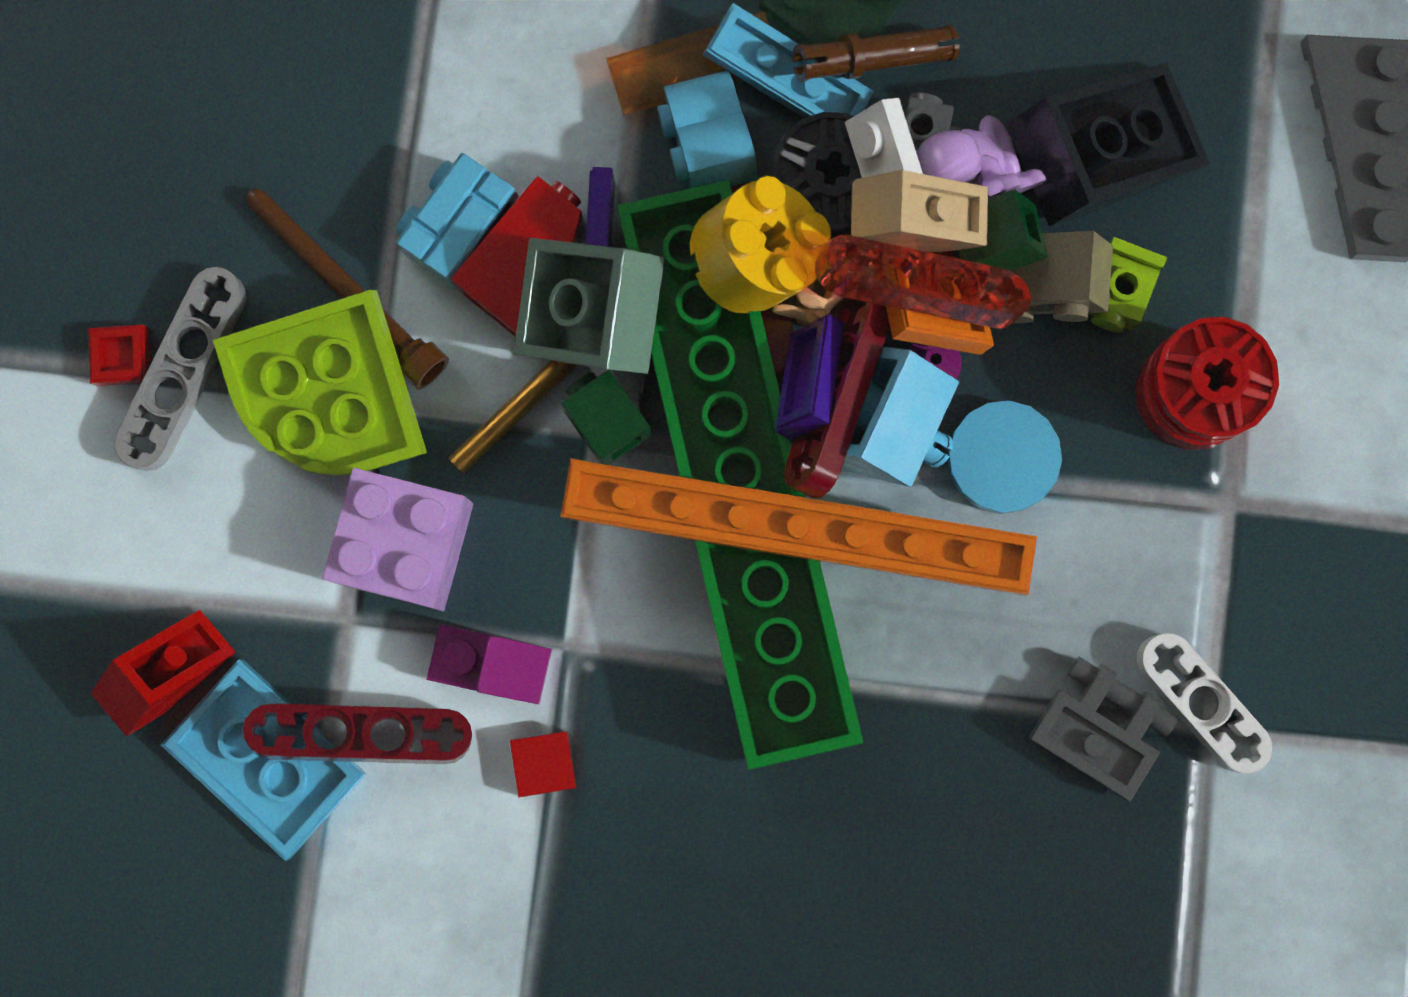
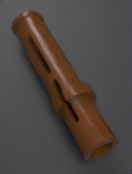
M953 25L860 38L856 33L844 34L835 42L796 45L793 49L792 62L813 59L815 63L794 67L793 70L798 81L805 82L809 79L842 75L845 79L860 78L864 71L940 61L951 62L957 59L960 44L939 47L938 43L958 39L959 36Z

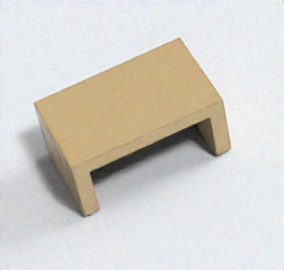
M906 170L855 179L852 184L851 239L932 253L987 246L988 187Z

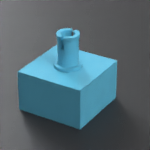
M883 347L842 470L912 487L923 461L932 468L943 465L950 456L941 452L935 446L938 444L952 451L953 440L949 435L938 431V428L959 381L911 350Z

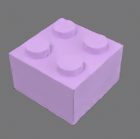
M353 468L322 580L444 612L474 503L462 495Z

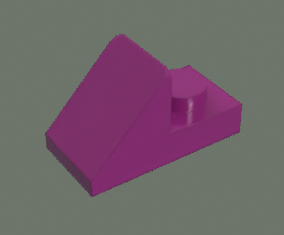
M439 624L426 680L474 690L478 693L540 705L552 649Z

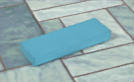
M734 3L727 10L702 54L804 119L821 112L847 113L855 116L864 111L874 93L873 90L857 80L845 79L842 75L809 79L805 82L798 81L793 68L814 64L815 61L812 59L792 62L793 49L798 43Z

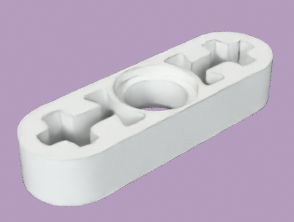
M1171 633L1158 634L1146 639L1141 644L1137 653V666L1140 673L1224 768L1232 772L1249 774L1264 768L1272 755V742L1269 734L1193 647L1181 636ZM1157 646L1162 650L1171 648L1176 650L1178 654L1172 661L1183 675L1190 674L1193 668L1198 673V677L1183 683L1176 694L1171 690V686L1181 681L1172 671L1167 669L1157 672L1153 666L1159 659L1154 652ZM1201 686L1212 689L1219 701L1216 714L1207 720L1198 719L1189 708L1191 693ZM1232 713L1236 716V720L1227 723V726L1239 737L1252 736L1254 739L1249 746V750L1253 754L1250 760L1245 757L1233 759L1230 753L1234 751L1236 745L1226 732H1217L1214 738L1210 734V730L1223 725Z

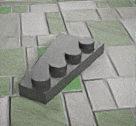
M1307 34L1300 41L1304 61H1309L1314 83L1310 88L1315 109L1320 108L1326 135L1323 139L1327 161H1332L1338 188L1334 192L1349 257L1352 260L1407 262L1408 40Z

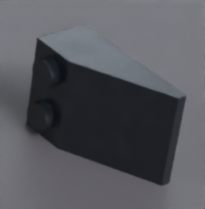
M1167 63L1047 96L1006 124L1025 171L1037 169L1041 170L1045 175L1046 181H1044V184L1033 188L1049 227L1092 213L1210 164Z

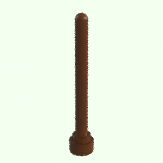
M255 188L247 193L246 204L341 299L365 292L266 192ZM383 309L396 353L399 355L398 360L402 366L403 376L417 390H421L431 384L443 372L449 362V357L433 342L425 343L421 338L414 340Z

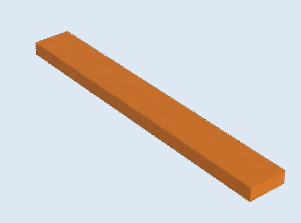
M570 459L560 515L562 519L1023 596L1029 595L1037 536L576 459Z

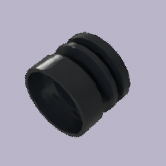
M821 112L800 120L783 135L773 156L771 177H775L781 183L795 189L806 198L817 213H820L827 219L831 230L830 238L841 239L849 247H852L861 242L851 239L852 184L855 179L862 178L845 122L854 116L847 113ZM827 167L838 170V178L835 185L824 183Z

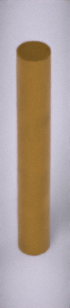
M550 360L448 459L463 474L466 473L579 364Z

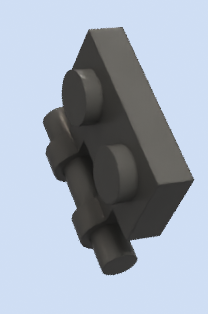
M1078 656L1069 668L1067 676L1085 686L1082 695L1076 700L1064 691L1057 690L1028 739L1122 799L1131 802L1160 754L1158 750L1143 742L1141 738L1148 727L1167 737L1175 727L1178 718L1161 708V701L1146 691L1140 695L1116 680L1117 673L1105 665L1100 664L1096 667ZM1103 699L1129 714L1122 728L1096 712Z

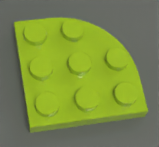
M377 290L358 293L213 340L230 397L243 424L251 435L269 452L274 451L287 461L300 466V469L325 475H347L352 473L353 468L369 471L427 453Z

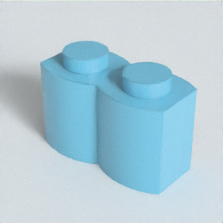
M729 70L664 86L667 104L657 106L665 139L675 137L678 147L671 148L670 155L678 182L688 180L690 188L729 180L730 187L759 179L754 147Z

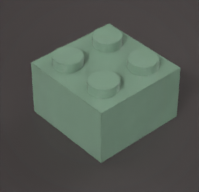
M529 238L514 354L597 368L648 374L665 257L621 248Z

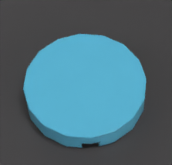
M1010 400L986 403L968 413L952 433L953 450H948L947 455L950 456L948 458V467L954 480L953 483L960 495L979 509L996 514L1023 511L1044 499L1057 482L1062 463L1059 438L1049 420L1031 406Z

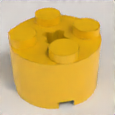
M765 176L742 186L703 214L692 231L690 254L695 253L700 270L696 273V277L700 286L717 304L735 313L764 311L807 288L816 280L825 262L826 243L830 240L831 230L827 219L820 213H817L799 192L781 183L775 177Z

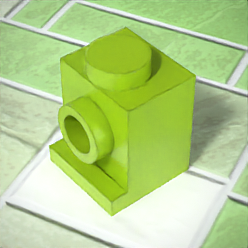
M1113 237L1109 242L1113 245L1108 312L1088 314L1092 316L1091 322L1096 326L1108 331L1121 333L1124 328L1132 331L1141 323L1167 257ZM1116 279L1133 285L1132 294L1125 295L1120 293L1115 286Z

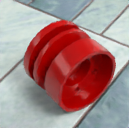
M1227 317L1200 318L1179 328L1168 339L1158 345L1142 363L1135 384L1137 409L1147 428L1163 442L1185 450L1211 449L1258 425L1270 411L1280 385L1278 363L1266 339L1248 324ZM1210 370H1214L1218 374L1215 383L1220 388L1215 391L1207 387L1210 377L1206 373Z

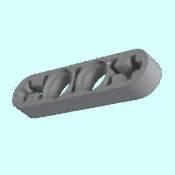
M220 267L206 268L198 273L191 282L116 433L114 441L115 452L126 465L142 471H152L165 465L171 457L219 360L213 340L232 333L245 307L247 299L246 289L242 282L227 269ZM225 281L224 288L231 296L227 303L217 301L209 314L213 319L219 321L216 329H214L202 319L193 316L196 310L207 316L213 300L206 295L207 290L210 286L220 288ZM198 329L204 331L208 339L206 351L195 359L184 358L179 346L181 338L191 330ZM165 380H177L183 389L182 400L172 409L165 410L159 408L155 402L156 388ZM146 410L161 419L170 421L166 429L155 423L149 436V440L156 444L155 450L152 454L142 452L138 459H136L139 450L132 445L133 439L136 435L146 437L153 425V422L143 418Z

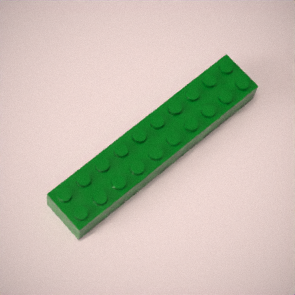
M729 180L617 205L626 248L632 251L665 257L651 356L679 476L805 498L803 493L789 487L784 480V470L792 442L775 432L780 392L761 312L735 313L723 308L712 300L702 289L696 277V273L700 271L695 253L690 254V239L698 220L703 214L732 194ZM695 541L748 770L862 744V734L821 563L814 560Z

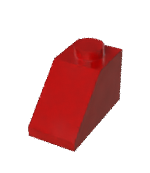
M199 609L113 659L91 691V695L127 737L172 709L232 658L235 651Z

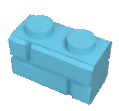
M462 152L453 164L447 160L435 171L429 183V188L433 190L421 208L413 205L405 212L397 225L396 233L400 236L395 242L406 257L454 290L457 289L452 283L451 277L519 198L517 191L510 184L494 173L489 172L484 166Z

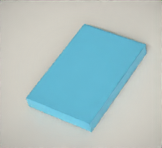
M238 659L162 742L161 746L281 858L287 861L292 858L367 773L355 762L270 760L261 758L252 752L244 739L243 733L247 716L260 705L291 703L247 662ZM297 716L295 718L298 729L282 728L277 722V717H267L266 726L256 727L255 735L262 736L267 747L275 746V740L278 736H295L297 742L294 749H305L302 730L306 717ZM316 726L314 727L313 740L318 746L324 749L338 747Z

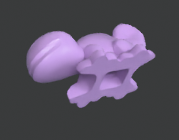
M986 115L980 121L979 131L971 129L943 131L927 138L916 151L923 174L988 187V199L1013 189L1022 193L1041 186L1046 181L1045 175L1041 170L1021 171L1010 134L1002 123L991 115Z

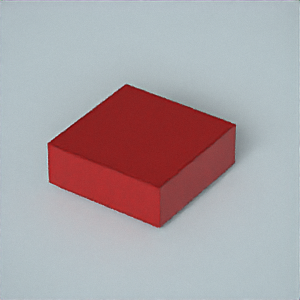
M144 324L88 328L90 384L96 387L141 384L151 365L150 328Z
M568 731L510 740L518 798L577 788Z

